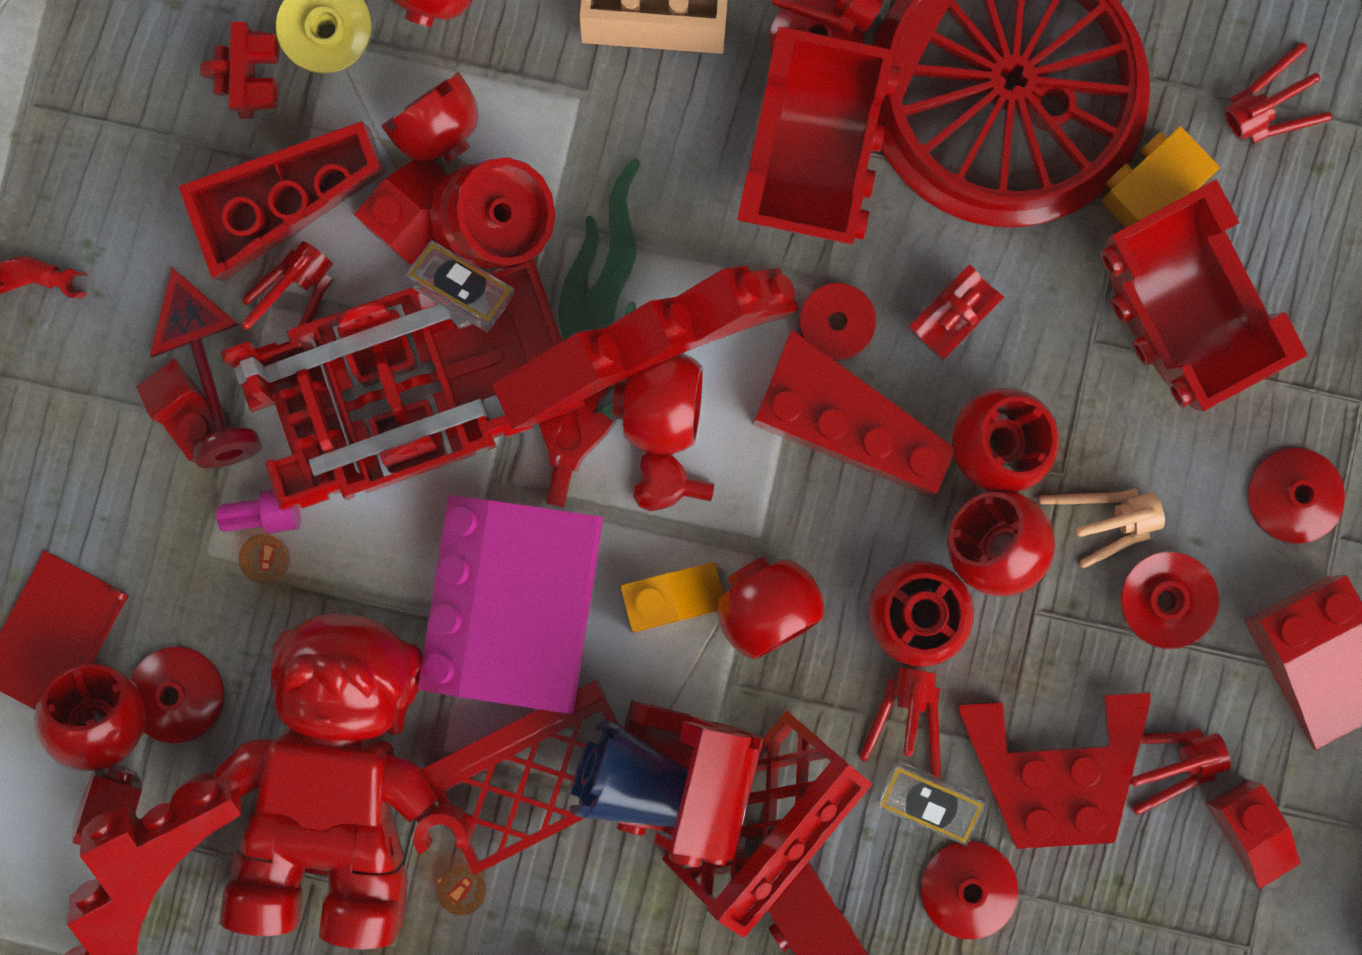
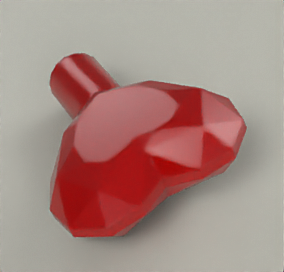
M647 452L642 456L640 469L643 478L635 485L633 498L640 508L648 511L662 510L673 506L684 496L711 502L715 483L688 478L683 465L671 454L657 455Z

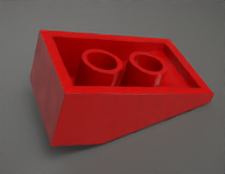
M1347 575L1327 576L1244 620L1313 749L1317 750L1362 726V602Z

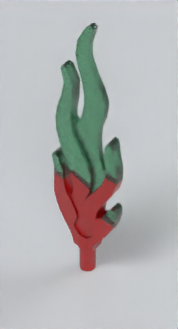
M638 159L632 160L617 177L609 196V252L601 275L591 290L588 285V277L596 258L600 237L596 220L592 216H587L586 238L561 288L559 323L563 341L577 332L605 328L614 323L621 291L631 275L637 257L636 240L630 222L627 198L630 185L641 166V162ZM629 302L624 316L637 309L635 302ZM615 384L584 399L586 407L538 423L548 448L549 465L554 467L546 500L547 505L565 508L572 471L578 472L584 458L608 435L616 423L617 419H614L612 414L613 398L600 412H597L599 404Z

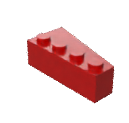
M361 121L180 185L178 188L212 279L225 281L384 175L386 171L371 129Z
M791 330L753 425L926 496L936 495L955 451L954 447Z
M809 861L768 909L775 922L768 927L773 938L783 952L792 948L795 955H869L860 944L859 938L841 910L833 902V898Z

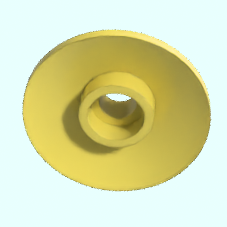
M284 0L279 8L276 19L277 38L287 57L302 69L321 74L338 72L355 63L366 50L372 31L370 12L364 0ZM330 24L335 26V32L331 37L322 38L319 36L320 29L324 25Z

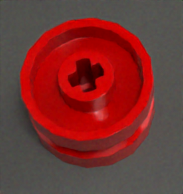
M509 157L489 159L476 164L462 166L444 177L433 195L430 210L433 235L440 247L478 270L526 263L541 253L552 236L556 217L553 195L542 175L527 163Z

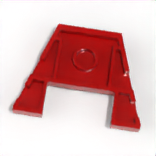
M1149 692L1103 694L1107 745L1007 752L1002 701L958 704L959 715L970 737L972 746L1016 849L1109 844L1116 842L1130 786V779L1132 778L1151 702V694Z

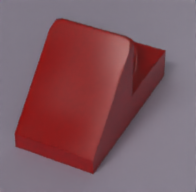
M174 358L136 386L149 417L153 421L161 423L187 459L195 463L193 457L194 446L200 439L216 432L205 396L179 361Z

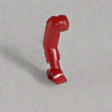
M19 256L0 262V294L34 283L50 289L54 286L59 287L67 297L81 299L85 298L87 293L75 292L72 288V280L77 275L88 276L85 271L76 269L60 271L56 265L31 256Z

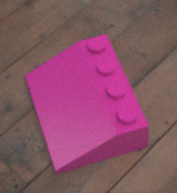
M448 495L418 690L574 714L603 517Z

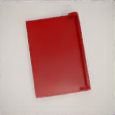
M44 550L0 632V692L36 710V705L43 689L53 678L71 667L93 664L129 594Z

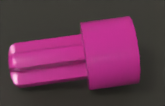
M273 490L261 491L258 500L222 504L216 509L217 524L220 531L223 532L263 527L266 533L297 530L301 526L300 507L281 511Z

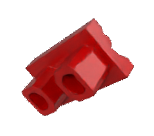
M231 22L230 61L229 47L218 45L215 46L214 60L200 63V75L214 80L213 94L219 96L228 95L229 81V108L238 111L240 119H254V110L278 107V85L274 78H255V64H278L280 46L278 38L275 34L252 31L246 22Z
M969 264L919 315L908 329L943 361L1004 299V296L990 286Z

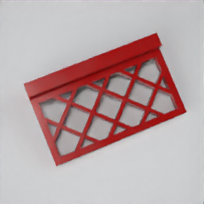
M594 680L577 689L574 714L537 709L421 769L438 797L437 801L439 804H452L446 790L461 782L482 788L473 815L468 814L472 822L473 834L476 825L479 824L503 832L498 851L481 861L471 843V838L466 851L462 852L473 875L585 819L573 815L570 810L555 805L563 780H574L575 775L566 773L574 746L585 748L587 744L577 740L583 720L601 711L605 719L619 724L599 680ZM575 724L571 737L558 734V732ZM551 737L569 743L561 770L534 762L541 741ZM531 747L528 759L514 756ZM509 760L525 766L517 793L490 784L498 763ZM531 768L558 776L550 803L523 795ZM488 769L484 782L471 778ZM488 791L514 799L506 826L479 817ZM520 801L547 810L541 830L529 834L512 828ZM553 812L566 816L549 825ZM509 835L522 838V840L506 847Z
M787 710L763 737L755 773L767 770L766 790L750 793L747 804L765 802L764 822L746 826V808L734 859L727 861L726 865L702 861V866L686 868L682 864L669 860V851L662 858L664 863L708 907L707 911L719 923L742 938L747 936L872 786L869 780ZM794 729L798 733L797 752L779 756L780 743ZM809 744L815 747V749L809 750ZM825 758L831 761L815 781L808 782L810 761ZM797 764L796 784L778 787L779 768ZM795 796V805L783 819L776 820L777 799ZM763 834V843L750 858H745L746 837ZM731 872V881L719 896L715 898L713 896L714 875Z

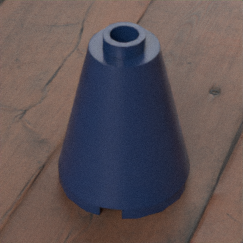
M607 719L602 720L595 728V730L603 732L597 744L590 741L587 742L578 763L572 783L571 795L579 797V805H570V812L575 816L587 819L675 828L689 770L618 723Z

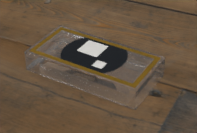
M433 240L429 242L407 271L404 279V284L487 333L512 300L515 290L513 287Z
M897 759L877 800L878 808L967 846L987 804L985 797Z

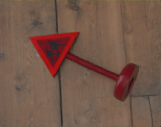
M172 267L149 357L153 358L187 344L191 345L216 432L200 439L194 446L193 457L195 463L201 468H219L233 465L249 459L260 452L262 449L261 440L254 429L247 427L227 428L201 339L239 324Z

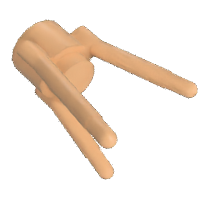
M1134 488L1122 492L1040 495L1038 497L1040 504H1122L1115 507L1116 517L1097 521L1076 529V534L1079 537L1118 527L1123 534L1129 533L1081 559L1079 565L1082 568L1101 561L1132 544L1149 540V532L1163 529L1165 526L1163 507L1160 499L1154 492L1139 495L1137 489Z

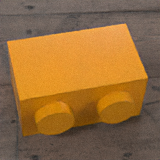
M1181 126L1169 137L1161 131L1140 150L1146 158L1134 170L1126 163L1106 182L1111 191L1101 202L1125 227H1128L1199 189L1221 167Z

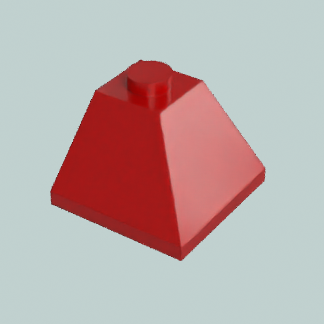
M412 160L386 177L353 215L369 232L410 267L414 268L432 243L440 247L433 235L430 210L435 191L444 177L449 174L433 160L428 162ZM433 247L416 272L427 281L434 280L437 269L445 262L453 259Z

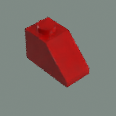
M113 765L105 770L92 771L73 821L72 843L81 845L83 827L87 826L94 817L103 812L113 813L129 804L134 813H136L142 793V785L140 780L134 779L136 774L134 771L118 765Z
M1245 779L1206 803L1209 811L1258 889H1261L1301 864L1291 829L1264 784Z

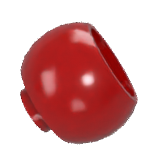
M682 353L615 384L612 406L613 418L623 419L624 437L632 445L645 452L664 455L684 451L695 444L702 399V365L695 358Z
M995 388L984 391L974 397L959 412L952 432V446L955 450L953 455L961 472L971 483L986 491L1021 492L1040 482L1051 470L1058 453L1059 431L1052 413L1038 398L1016 388ZM999 413L1008 417L1007 419L996 420L1000 415ZM992 433L1000 441L1001 449L999 454L995 453L990 445ZM1007 463L1013 471L1004 468L1002 465Z
M987 491L967 501L954 516L947 536L948 555L953 569L968 586L991 596H1013L1035 586L1049 570L1055 552L1053 526L1045 511L1035 501L1023 494L1010 491Z
M764 556L747 564L728 577L733 588L718 599V620L725 638L733 648L753 660L774 651L820 623L824 617L823 596L817 582L805 568L789 559H783L770 565Z
M916 560L898 565L889 570L878 581L869 600L868 621L876 643L888 656L909 666L928 667L941 664L952 658L963 648L970 637L974 624V606L965 583L956 573L938 563ZM914 579L934 583L931 587L932 592H916L909 596L902 592L900 587ZM944 595L948 598L951 607L952 617L949 626L946 625L949 618V610L942 598ZM922 599L931 602L936 610L935 620L927 628L917 626L912 620L911 615L912 607ZM892 600L901 604L899 616L905 628L897 634L891 626L889 615ZM938 634L942 637L941 640L929 647L914 648L907 645L914 635L931 636Z
M82 664L71 667L53 678L43 689L38 699L34 715L37 738L50 757L70 769L85 772L109 768L124 760L137 747L146 724L144 698L133 680L111 666Z

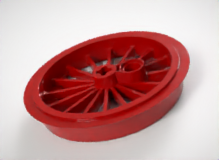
M897 0L884 18L873 43V46L895 50L892 65L900 67L894 96L885 95L877 121L886 124L881 150L895 172L916 194L941 211L968 222L993 227H1026L1051 222L1081 209L1100 196L1109 187L1106 182L1126 163H1129L1134 155L1146 125L1150 103V74L1144 46L1132 19L1118 0H1075L1089 14L1031 60H1028L1060 0H1052L1022 56H1020L1025 0H1016L1011 53L1009 52L994 0H982L998 52L954 0ZM946 12L952 16L986 58L935 32ZM1094 20L1101 26L1111 46L1036 67ZM928 43L979 70L922 65L918 63ZM1115 56L1121 85L1047 78L1044 76ZM1009 75L1018 79L1012 91L1004 87ZM912 76L981 83L906 106L902 104ZM987 93L984 98L925 145L918 141L906 116ZM1075 93L1120 97V106L1115 126L1113 127L1076 107L1077 99ZM1049 95L1059 98L1064 105V114L1060 116L1049 115L1041 105V98ZM992 102L994 107L957 174L951 173L941 166L929 152ZM1002 108L1005 109L998 186L997 190L970 183L964 179V176ZM1014 108L1020 121L1040 189L1030 191L1007 190ZM1070 118L1109 139L1100 155L1093 162H1088L1061 129ZM1032 124L1051 135L1080 170L1079 173L1058 184L1050 183Z

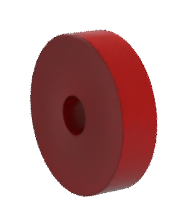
M844 283L827 284L816 289L805 300L799 315V332L801 337L834 361H845L859 355L870 343L876 328V314L869 298L858 288ZM835 314L843 316L846 321V327L842 330L832 329L828 323L829 317Z

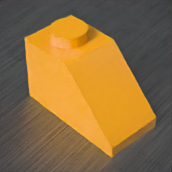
M715 562L620 585L632 633L717 611L718 599L723 595Z

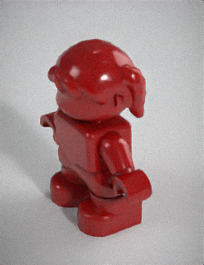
M331 612L307 619L294 629L284 630L273 644L274 658L270 677L271 687L274 690V710L280 721L290 729L283 732L275 740L256 739L242 743L215 770V773H200L182 784L172 795L170 803L190 794L198 784L206 780H217L231 773L240 786L241 797L259 788L256 810L242 835L238 850L232 858L231 878L223 890L219 922L223 928L235 933L253 936H276L294 930L300 922L303 898L301 883L306 872L328 876L329 893L322 903L319 938L334 946L349 949H378L389 946L398 935L404 924L408 878L404 864L397 869L404 858V853L391 806L408 822L415 819L418 823L413 838L414 847L419 856L433 842L430 836V827L434 825L449 827L456 836L455 847L464 852L472 838L473 827L468 814L460 807L450 803L434 804L438 797L417 764L406 758L394 756V748L389 742L372 739L386 732L390 735H398L403 731L405 725L404 716L419 691L418 684L423 659L421 650L415 644L400 640L389 627L375 619ZM249 857L261 858L270 862L249 859ZM397 869V871H396L395 873L383 875V874H385V873H387V872H391V871H394V870Z

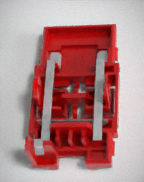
M532 258L526 263L505 266L485 273L511 289L489 321L422 283L286 331L289 338L288 342L279 345L274 342L256 348L248 341L221 350L223 361L235 370L249 410L255 412L273 405L276 406L292 455L276 461L271 459L264 464L280 510L295 509L299 505L301 509L330 500V494L341 493L345 500L354 498L356 493L362 491L368 493L477 455L476 451L484 448L488 450L497 448L494 439L502 434L507 438L532 429V425L511 429L492 384L562 342L534 259ZM486 278V288L482 296L475 302L466 305L487 317L506 290ZM434 280L428 281V283L434 286ZM401 304L405 316L401 317L396 310H388V308ZM338 325L339 340H337L333 327ZM411 332L421 363L433 361L436 371L413 376L405 381L396 383L395 377L414 371L418 367L407 333ZM346 355L352 374L363 387L381 382L383 388L367 392L354 400L346 402L342 391L354 387L343 356ZM440 381L443 391L432 394L439 412L438 414L434 413L432 405L426 399L404 406L400 393L416 386ZM387 398L392 410L368 419L373 437H370L365 419L362 418L353 422L350 412L360 409L368 403ZM584 400L566 408L549 419L586 407ZM442 430H445L451 446L452 453L448 454L441 433ZM377 453L380 454L383 465L391 473L390 475H383Z

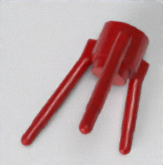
M772 0V4L776 7L835 26L847 35H850L854 28L864 33L877 16L884 2L883 0H838L834 10L841 14L837 16L795 1Z
M1306 43L1298 44L1245 90L1229 98L1231 105L1224 108V115L1229 128L1238 140L1243 141L1250 138L1251 142L1256 144L1269 136L1314 126L1332 119L1330 112H1324L1269 125V122L1276 117L1273 107L1319 82L1320 75L1318 73H1313L1270 97L1263 93L1255 96L1257 92L1306 51Z
M302 241L295 251L292 249L276 268L243 296L242 303L249 305L280 279L242 321L241 327L248 330L292 282L306 292L311 285L315 287L299 326L312 322L325 291L334 281L326 274L333 266V263L312 245Z
M899 667L897 679H887L884 698L859 756L861 761L869 759L895 698H898V708L908 709L903 753L907 757L911 756L916 738L919 711L926 712L927 706L931 782L940 786L941 759L938 718L940 688L934 687L936 674Z
M1200 728L1186 732L1142 734L1140 743H1186V746L1179 749L1180 762L1134 776L1130 779L1131 785L1139 786L1182 772H1186L1190 777L1135 805L1133 813L1139 815L1199 784L1214 781V774L1228 771L1230 769L1229 752L1220 734L1214 733L1204 736Z

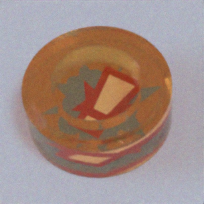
M261 534L249 538L242 545L239 552V566L246 577L255 582L269 583L280 579L286 573L290 564V554L287 546L282 540L271 535Z
M458 864L449 868L442 875L437 886V896L440 904L445 910L454 915L473 913L481 906L487 895V882L482 872L473 875L468 864Z

